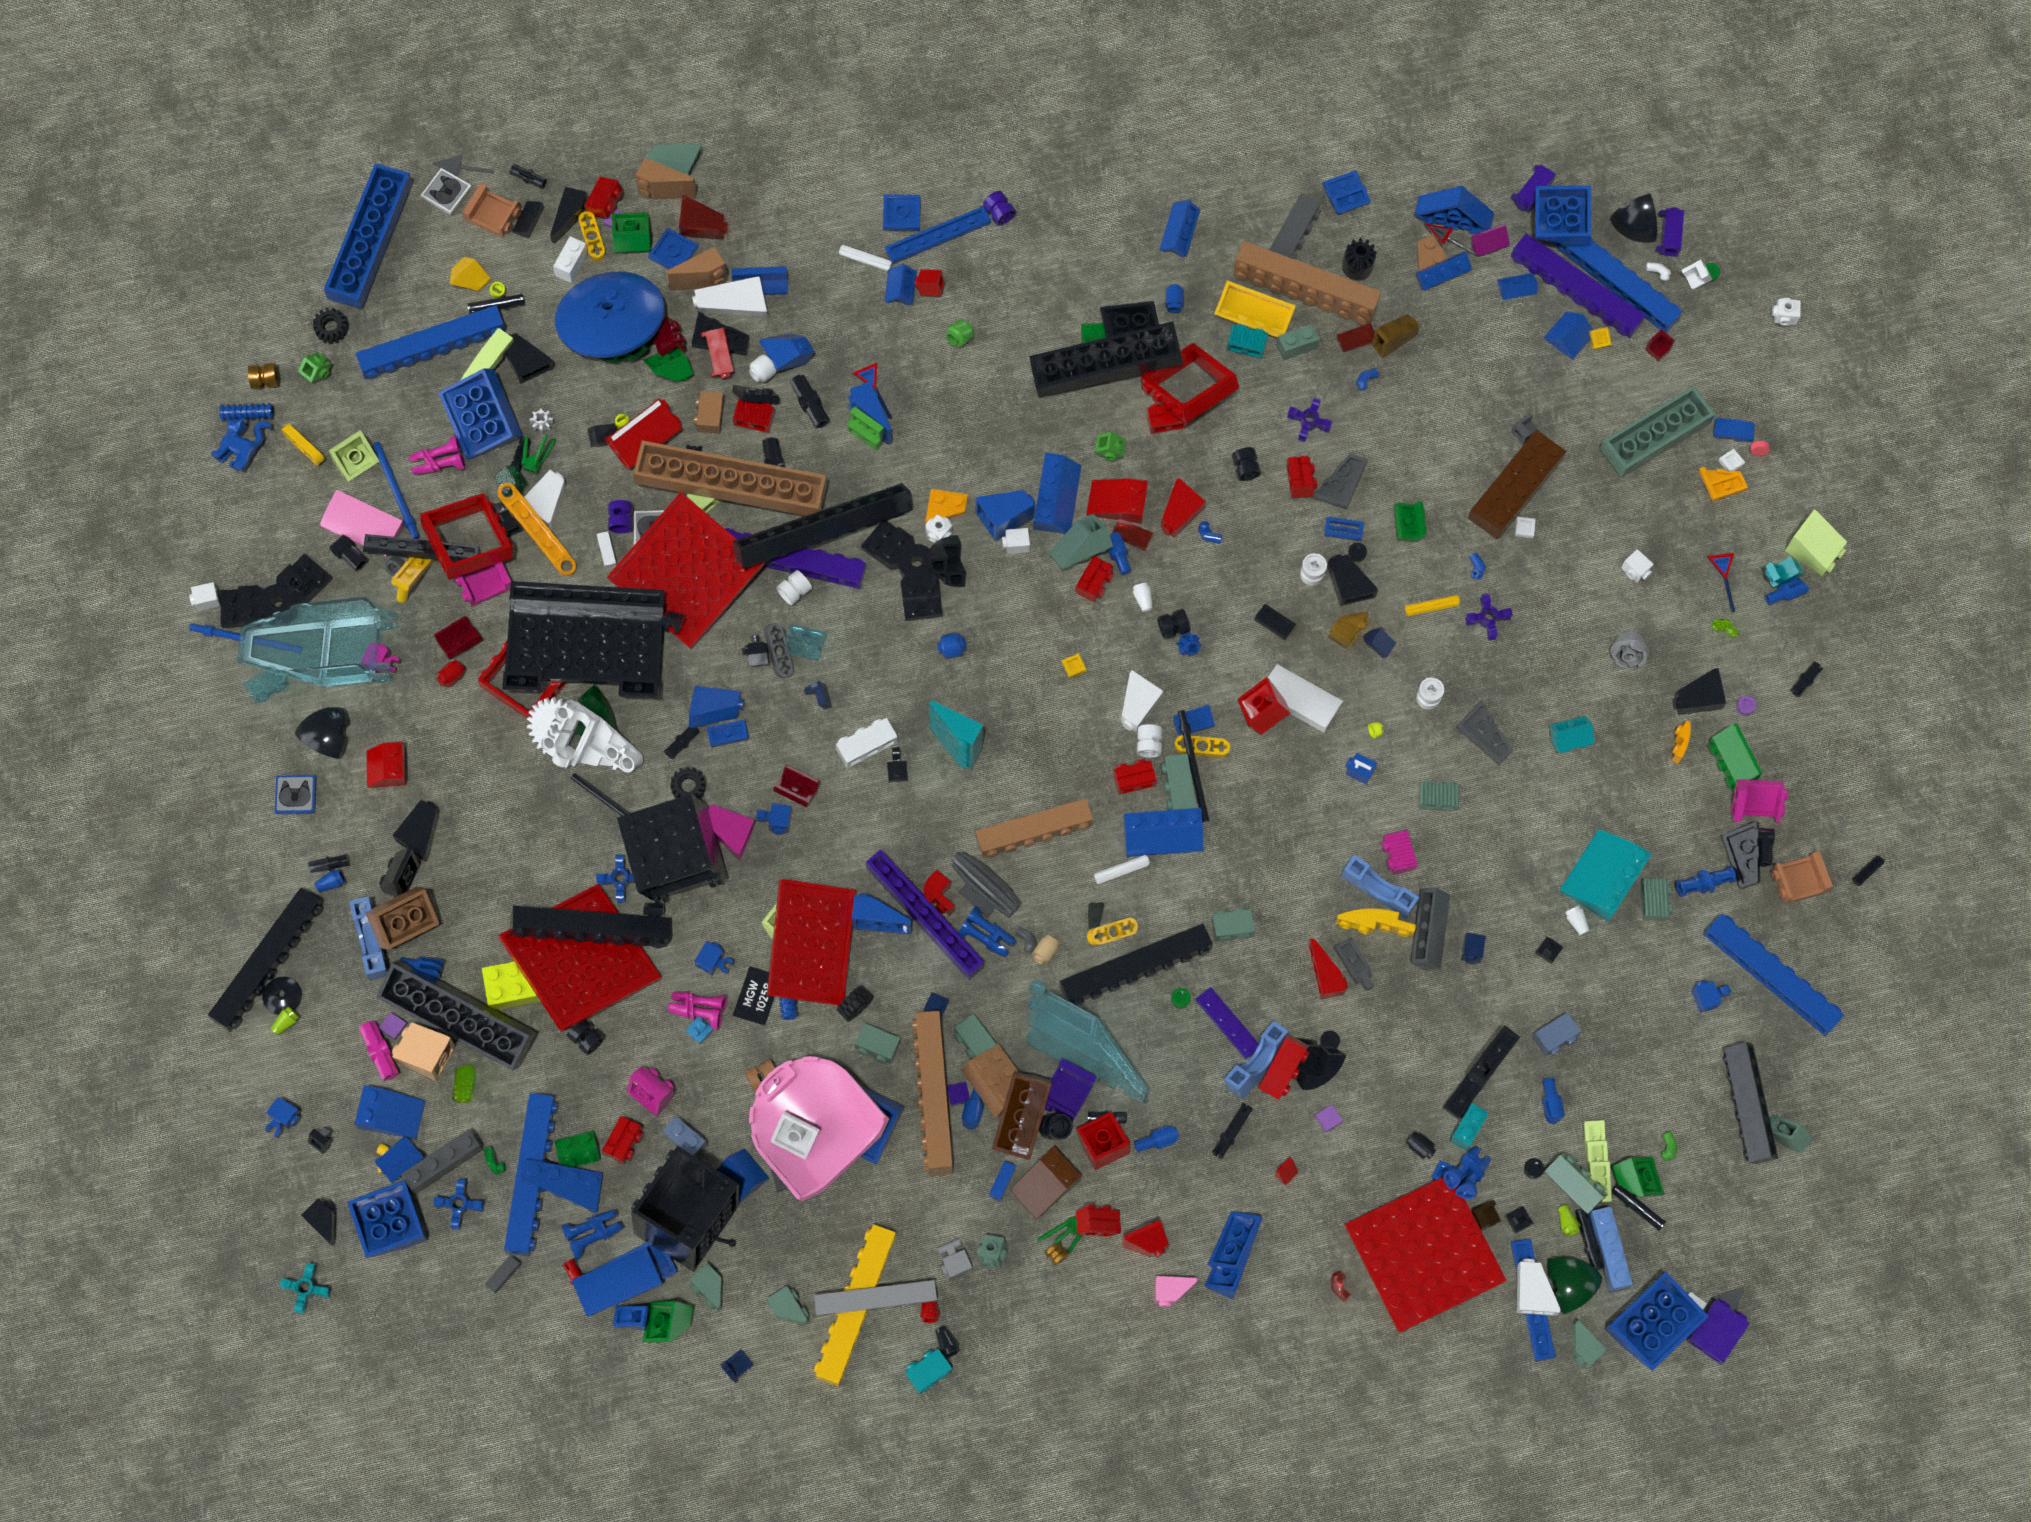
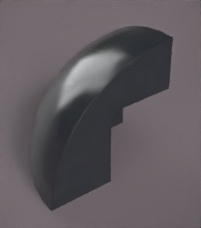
M1650 193L1629 202L1630 205L1617 209L1610 217L1614 228L1624 237L1641 243L1656 242L1657 217Z
M958 535L945 537L935 542L929 549V564L933 574L939 577L945 584L954 587H965L966 571L960 559L961 542Z
M328 707L313 712L299 724L295 731L296 737L310 749L325 756L339 759L344 742L342 729L346 724L344 708Z
M1296 1038L1309 1045L1307 1049L1309 1055L1304 1063L1300 1062L1297 1067L1300 1069L1296 1077L1299 1086L1304 1091L1326 1084L1338 1073L1345 1061L1346 1055L1332 1046L1318 1045L1315 1040Z

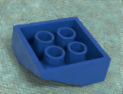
M1536 186L1535 238L1567 245H1590L1591 186Z
M405 1180L347 1201L366 1258L409 1248L427 1241L411 1192Z

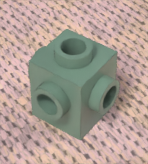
M985 1234L983 1243L978 1246L977 1256H979L983 1266L991 1269L994 1267L1001 1268L1002 1262H1005L1007 1258L1005 1238Z

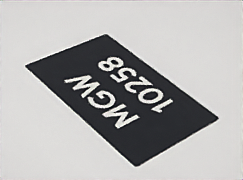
M749 966L733 1016L765 1026L775 998L767 996L769 972Z

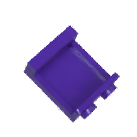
M1062 1058L1051 1079L1052 1084L1044 1110L1065 1114L1071 1121H1074L1093 1088L1097 1077Z
M1716 1299L1707 1311L1709 1317L1694 1330L1687 1339V1342L1721 1365L1750 1323L1746 1321L1747 1317L1738 1311L1735 1313L1729 1309L1731 1306L1721 1299L1720 1301Z

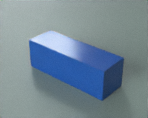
M1004 1161L989 1193V1197L1001 1201L1016 1169L1015 1165Z

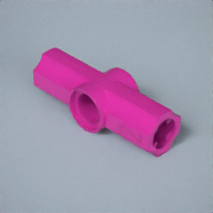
M375 1021L364 1023L359 1029L367 1044V1051L373 1063L376 1064L382 1080H390L399 1073L392 1060V1053L387 1042L382 1038Z

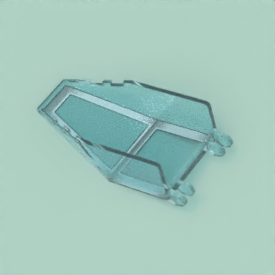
M366 597L295 604L284 612L278 611L273 613L274 616L267 619L261 618L241 627L237 662L319 687L370 682L381 683L389 680V674L376 673V670L385 671L390 669L389 663H377L380 629L394 628L393 622L381 621V618H395V612L378 610Z
M1037 980L1030 983L1029 992L1034 997H1030L1028 1001V1007L1032 1010V1013L1027 1023L1032 1028L1026 1037V1043L1059 1062L1063 1058L1097 1077V1082L1102 1079L1109 1083L1108 1087L1115 1089L1116 1086L1125 1090L1124 1094L1147 1103L1150 1090L1100 1019L1045 989L1044 983Z

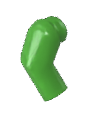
M1670 1131L1662 1135L1667 1144L1666 1150L1661 1153L1665 1161L1673 1160L1678 1151V1144Z

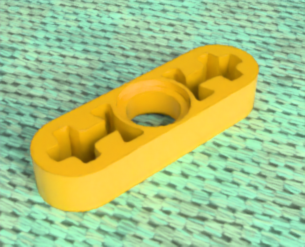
M588 211L582 212L578 220L584 241L587 244L589 257L595 262L602 261L606 253L595 216ZM586 218H588L591 227L587 228V224L585 222ZM590 233H595L597 238L589 240L587 236ZM595 245H597L599 255H596L594 251Z
M287 423L281 429L283 435L315 465L318 466L325 460L323 455L290 424Z
M1183 735L1176 738L1174 748L1179 754H1187L1186 748L1182 749L1181 745H1178L1181 744V741H1184ZM1191 736V740L1194 742L1195 756L1224 758L1229 754L1230 744L1225 739ZM1204 742L1208 748L1205 751H1200L1197 748V744ZM1211 743H1214L1213 747H1216L1213 748V752L1210 751ZM1220 744L1223 745V748H1226L1223 752H1219L1218 747Z
M1125 918L1098 926L1088 931L1087 940L1091 945L1097 946L1135 934L1138 930V924L1133 918ZM1130 925L1129 929L1122 930L1123 926ZM1111 926L1114 927L1116 930V934L1114 937H1112L1109 933V929ZM1103 933V937L1095 939L1096 934Z

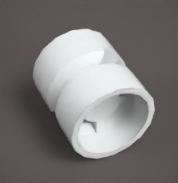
M1316 553L1305 557L1300 571V577L1304 583L1314 586L1322 582L1327 568L1325 558Z
M796 570L788 577V581H782L776 586V589L780 596L792 606L800 599V594L805 595L812 589V586L807 578L800 571Z
M1427 678L1422 681L1416 696L1419 706L1430 710L1439 705L1444 694L1442 682L1437 678Z
M1151 724L1139 726L1137 739L1140 741L1137 743V755L1145 758L1161 756L1162 744L1159 741L1162 740V727Z

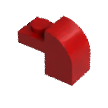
M936 869L924 884V897L932 906L936 904L935 907L940 913H946L950 916L955 911V905L943 895L951 888V881Z

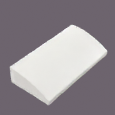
M1277 664L1268 678L1286 700L1291 712L1290 714L1325 733L1343 701Z

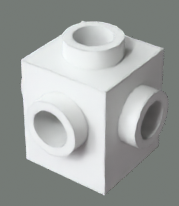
M1790 298L1778 299L1776 305L1772 307L1774 323H1779L1783 326L1796 325L1800 319L1801 300H1791Z
M938 514L934 519L931 518L925 525L927 539L935 543L942 538L952 536V523L946 517H940Z

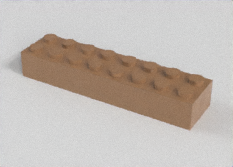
M1243 241L1235 261L1233 276L1237 279L1252 282L1258 287L1268 288L1274 293L1287 295L1293 300L1298 299L1309 306L1322 308L1325 312H1333L1344 319H1352L1360 325L1370 326L1381 295L1379 290Z
M939 1011L916 1013V1019H912L913 1036H917V1038H914V1054L919 1056L915 1058L916 1074H920V1077H917V1091L922 1093V1096H918L919 1113L923 1112V1116H920L921 1132H925V1135H921L922 1151L927 1153V1155H923L924 1171H928V1177L952 1175Z

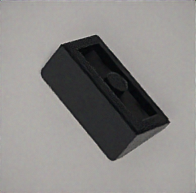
M527 201L512 233L530 238L544 209L543 203Z

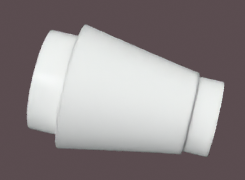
M1141 583L1133 586L1134 591L1132 593L1142 612L1152 610L1151 588L1148 587V584Z
M1579 905L1565 912L1567 915L1566 919L1579 935L1589 931L1584 911Z

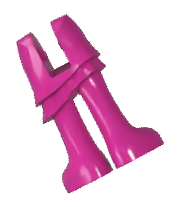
M454 435L443 446L430 450L428 448L425 450L421 449L408 456L409 462L422 459L425 462V465L411 469L413 475L436 473V471L441 472V467L455 466L458 470L466 469L461 453L438 460L434 459V457L461 451L458 437Z
M690 991L672 992L671 999L684 1003V1005L669 1003L667 1011L687 1019L692 1018L695 1020L696 1017L707 1019L712 1029L719 1030L722 1022L721 1012L724 1013L727 1005V995L699 997L690 993ZM695 1005L712 1007L714 1009L698 1008Z

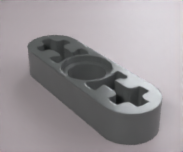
M773 623L764 629V636L773 670L779 678L789 677L793 673V665L784 631L781 625ZM776 630L777 634L771 635V631ZM777 645L780 646L783 650L781 656H778L775 653V647ZM786 667L787 670L781 672L780 668Z

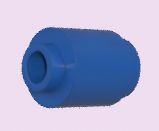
M1177 284L1166 288L1165 306L1170 313H1179L1184 307V289Z

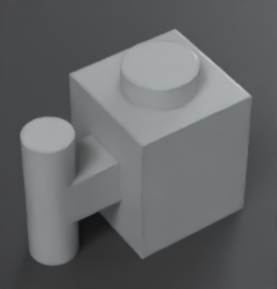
M959 1239L937 1247L939 1255L946 1252L948 1254V1257L942 1259L943 1265L940 1268L944 1277L948 1276L950 1281L972 1272V1266L965 1250L956 1253L955 1249L962 1246Z

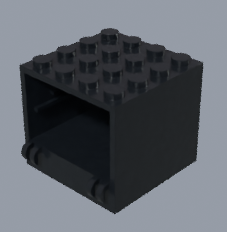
M688 794L617 817L637 892L655 901L656 905L661 904L660 899L666 903L668 902L667 897L707 884L713 888L715 887L713 882H717L718 886L722 885L723 882L721 880L727 878L707 805L694 795Z
M677 1146L675 1150L671 1149L665 1158L667 1161L664 1166L658 1167L654 1174L655 1179L653 1182L646 1184L642 1191L644 1194L641 1199H636L631 1207L634 1235L645 1242H650L653 1247L661 1252H665L672 1259L695 1272L738 1209L739 1184Z

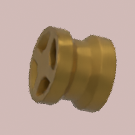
M1061 1242L1054 1244L1044 1253L1047 1257L1051 1258L1054 1266L1060 1264L1070 1255L1067 1250L1062 1248Z

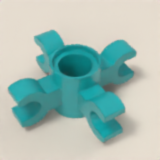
M306 1263L303 1278L298 1279L296 1282L281 1279L280 1287L282 1289L292 1290L298 1294L294 1307L296 1313L304 1314L307 1299L312 1298L314 1295L329 1298L331 1290L329 1288L315 1286L312 1283L316 1272L315 1264ZM304 1284H310L309 1291L301 1293V1287Z

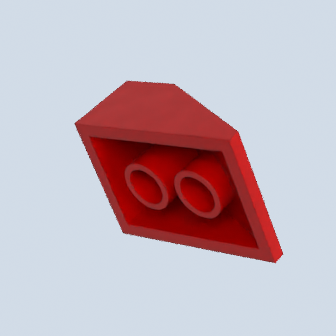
M1131 478L1092 480L1086 516L1094 514L1099 518L1142 524L1148 481Z

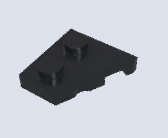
M733 385L732 392L742 401L778 403L779 395L773 389H757Z

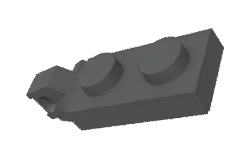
M1351 937L1336 945L1334 949L1356 984L1361 983L1365 991L1372 989L1374 984L1370 979L1373 976L1371 968L1353 938Z

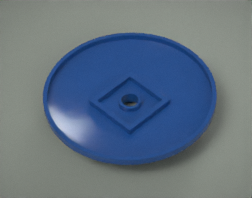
M606 272L579 282L564 295L556 309L555 327L561 341L572 351L596 358L615 357L641 347L656 334L664 319V300L656 285L641 275L630 272Z

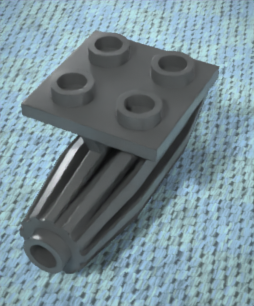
M965 851L962 853L957 852L953 856L951 866L965 882L959 893L974 907H979L981 913L986 918L995 909L1008 918L1019 909L1021 902L1013 893L1014 890L986 864H983Z

